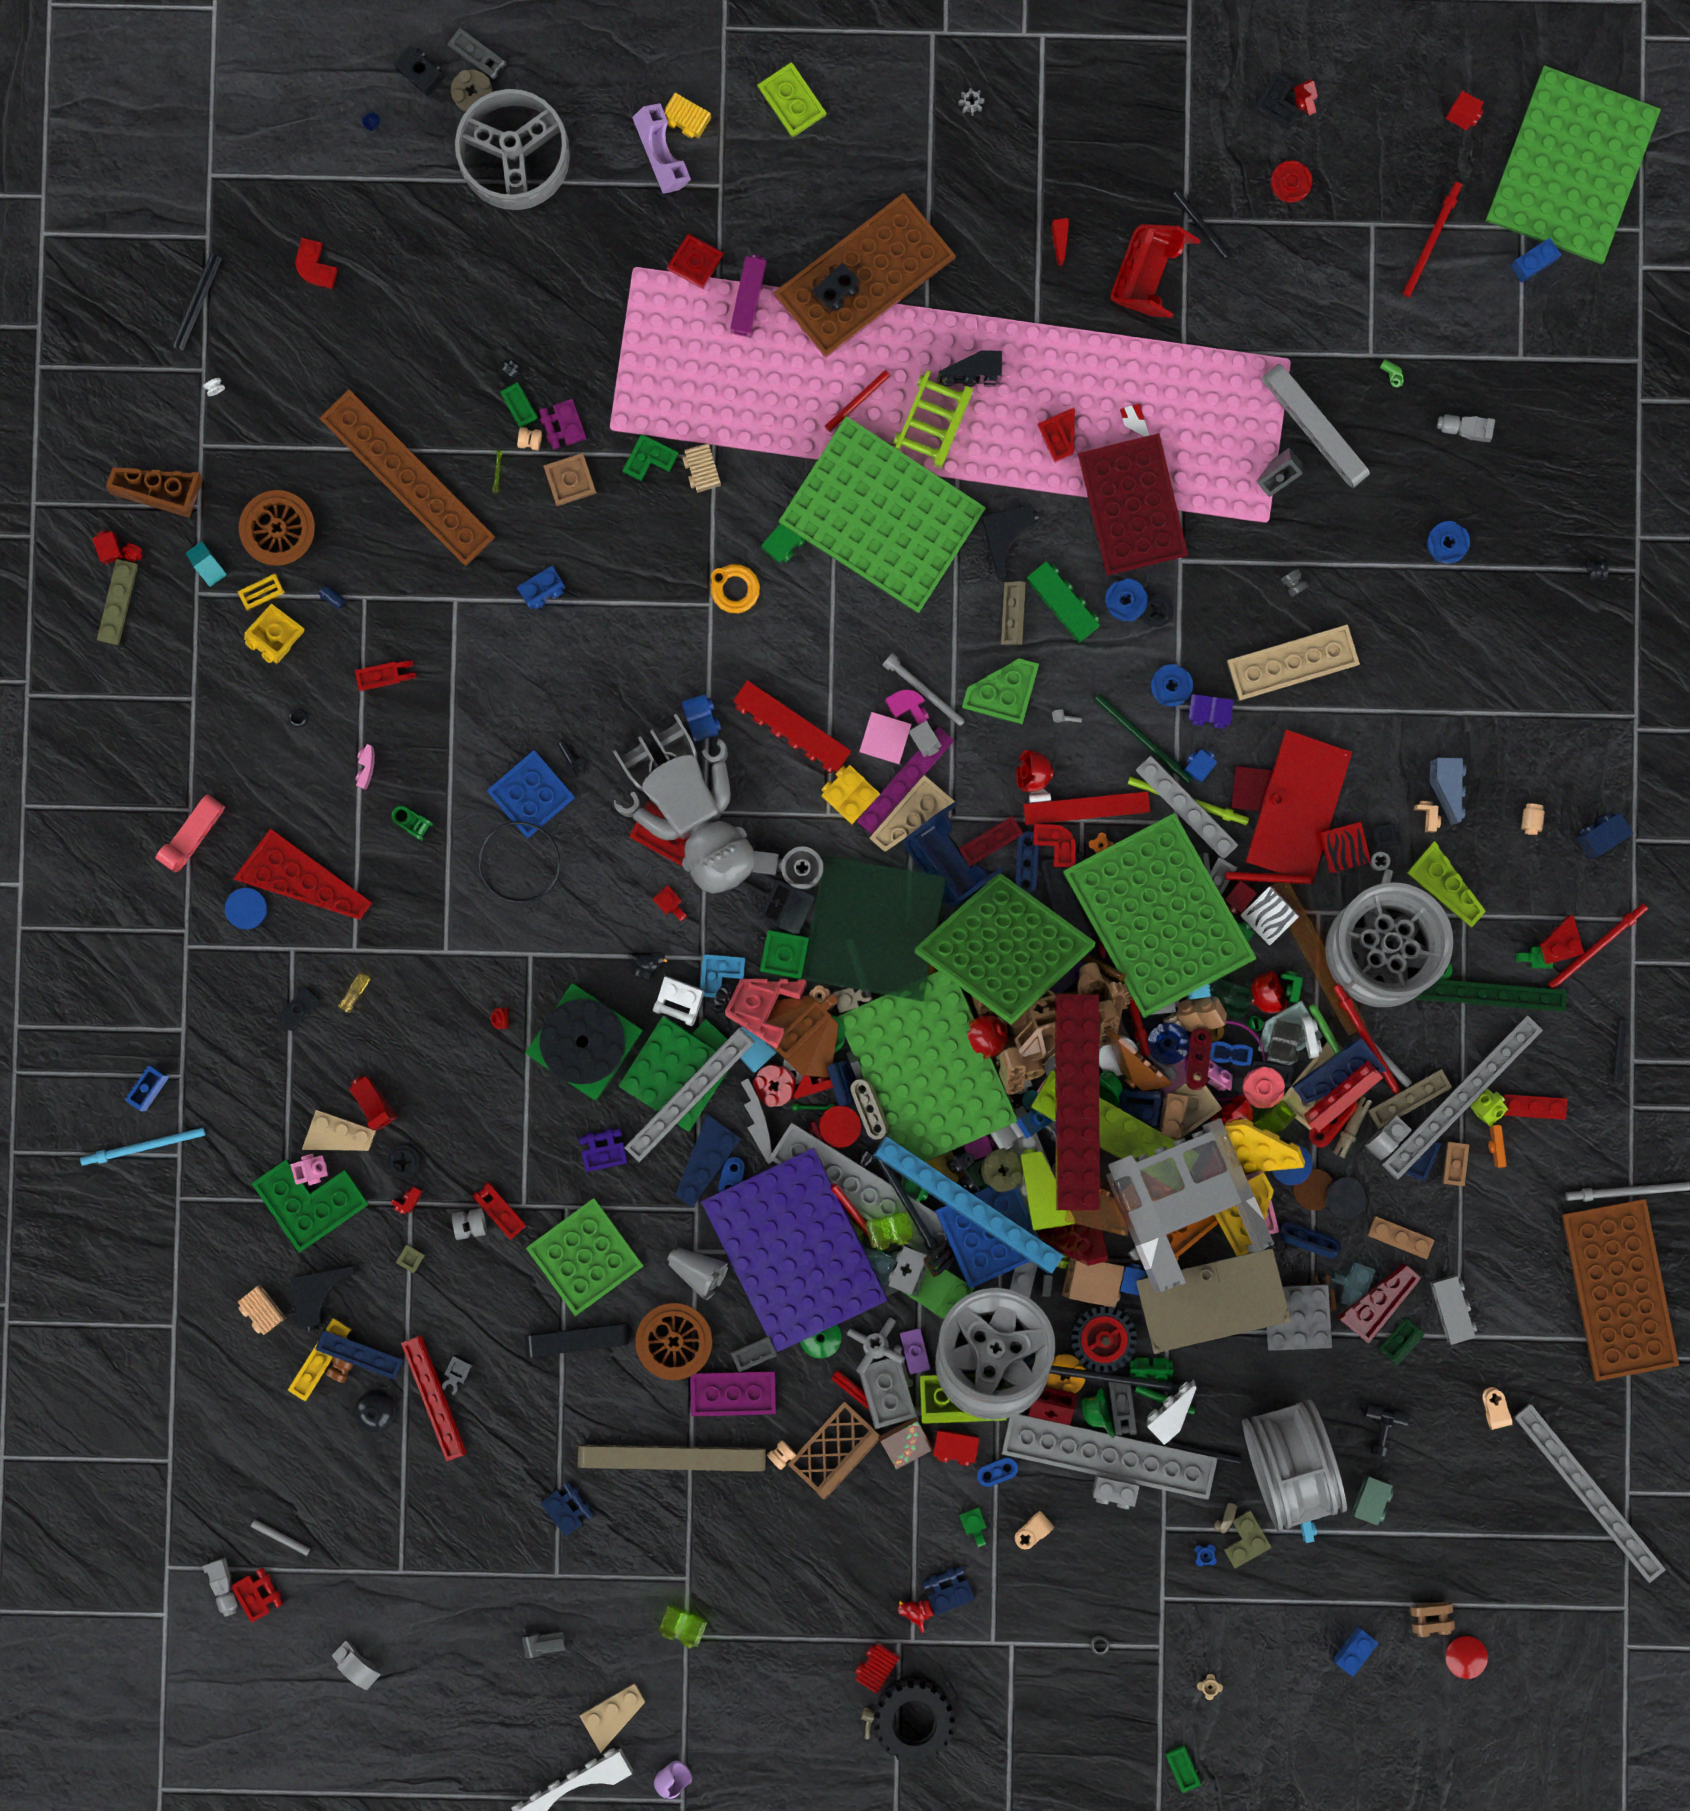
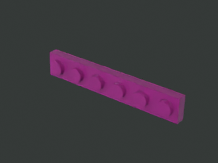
M940 727L934 731L941 744V747L938 748L939 751L932 756L927 755L924 757L920 750H918L857 820V823L871 835L954 742V739Z

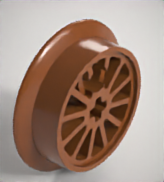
M272 490L259 494L246 505L239 521V535L244 548L253 558L268 565H285L297 560L308 550L314 537L315 525L312 512L300 497L287 491ZM279 505L285 506L281 519H279ZM274 506V514L266 509ZM289 510H295L296 514L285 521ZM263 515H270V522L266 525L261 524V517ZM298 517H300V525L288 526ZM257 523L258 526L264 530L254 531L255 524ZM280 526L282 531L278 532L274 529V527ZM302 529L300 536L293 534L289 531ZM269 533L260 542H257L256 535ZM287 536L298 539V542L293 546ZM273 538L268 550L261 548L262 545ZM283 539L290 546V549L287 551L283 549ZM278 540L280 552L272 553Z
M678 1303L664 1304L651 1310L639 1324L635 1339L636 1351L644 1367L655 1376L666 1380H681L694 1375L705 1365L712 1348V1335L708 1323L695 1309ZM671 1316L672 1326L669 1322L664 1321L663 1318ZM675 1316L684 1318L678 1331H676ZM687 1320L694 1325L691 1329L681 1333ZM659 1325H666L668 1327V1334L665 1336L658 1335L657 1327ZM693 1330H697L699 1338H684ZM653 1332L654 1336L659 1340H650V1333ZM670 1336L672 1338L676 1336L679 1338L677 1341L679 1343L678 1346L676 1344L673 1346L669 1344L671 1341ZM684 1342H699V1348L695 1350L684 1344ZM650 1343H664V1346L652 1352ZM683 1347L693 1352L695 1356L688 1360L681 1348ZM667 1348L668 1350L663 1360L659 1361L655 1355ZM670 1351H673V1366L665 1364ZM676 1351L680 1352L686 1362L685 1364L677 1365Z

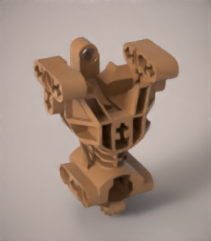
M1088 963L1080 968L1077 991L1056 993L1099 995V1045L1101 1046L1110 1044L1106 1033L1108 1027L1118 1034L1122 1009H1126V1005L1130 1004V1000H1132L1126 984L1122 985L1121 982L1117 984L1111 982L1100 973L1096 963ZM1050 990L1041 996L1013 1024H1009L971 995V1003L977 1017L983 1015L997 1016L1006 1025L1008 1033L1011 1034V1036H1008L1006 1047L1010 1045L1011 1048L1001 1053V1064H995L996 1067L1000 1066L999 1075L1007 1094L1020 1092L1024 1088L1025 1081L1043 1075L1045 1073L1043 1066L1053 1056L1055 1057L1056 994Z

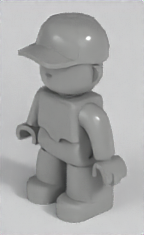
M675 714L674 717L677 721L669 729L655 734L653 729L650 730L668 762L658 767L641 736L638 737L641 743L632 751L624 755H619L616 750L613 751L632 783L639 790L645 792L666 819L659 818L646 809L640 808V801L635 792L630 794L634 800L632 807L628 809L623 808V803L614 800V805L620 814L626 817H633L640 825L660 839L675 840L678 838H688L684 849L685 858L682 860L685 871L690 872L694 882L702 890L712 894L720 893L737 887L751 874L756 862L753 847L746 839L747 834L743 828L734 827L724 821H716L721 817V812L728 806L731 796L726 763H724L728 756L726 744L718 738L717 747L721 749V752L716 757H711L706 749L701 751L705 759L713 764L712 790L710 792L697 762L695 746L678 715Z

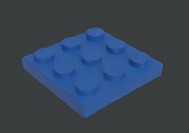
M535 750L487 790L489 795L512 821L529 822L539 827L544 826L575 799L573 794ZM515 824L527 839L538 831V829L528 825Z

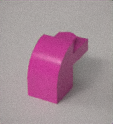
M898 691L885 699L895 719L909 711L918 725L929 718L923 707L919 708V705L925 702L924 698L915 691Z

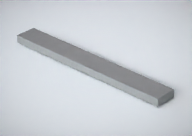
M739 1028L624 1148L640 1162L755 1041Z

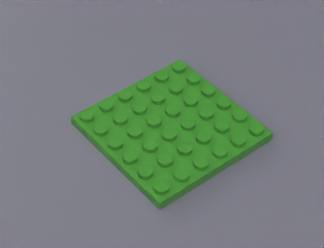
M1000 873L915 948V953L1009 1024H1013L1095 947V941Z

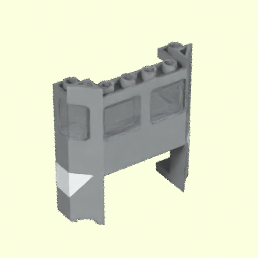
M1221 1118L1203 1125L1204 1130L1192 1134L1193 1139L1186 1141L1183 1138L1173 1142L1174 1147L1170 1149L1163 1146L1154 1150L1155 1155L1148 1157L1147 1154H1144L1134 1160L1133 1155L1108 1165L1111 1173L1107 1174L1106 1177L1155 1294L1186 1283L1166 1235L1236 1205L1252 1244L1246 1246L1249 1254L1262 1251L1274 1245Z

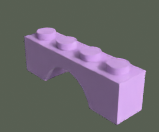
M661 104L644 106L632 117L662 193L678 191L691 178L684 161L676 160L667 147L665 132L668 121Z

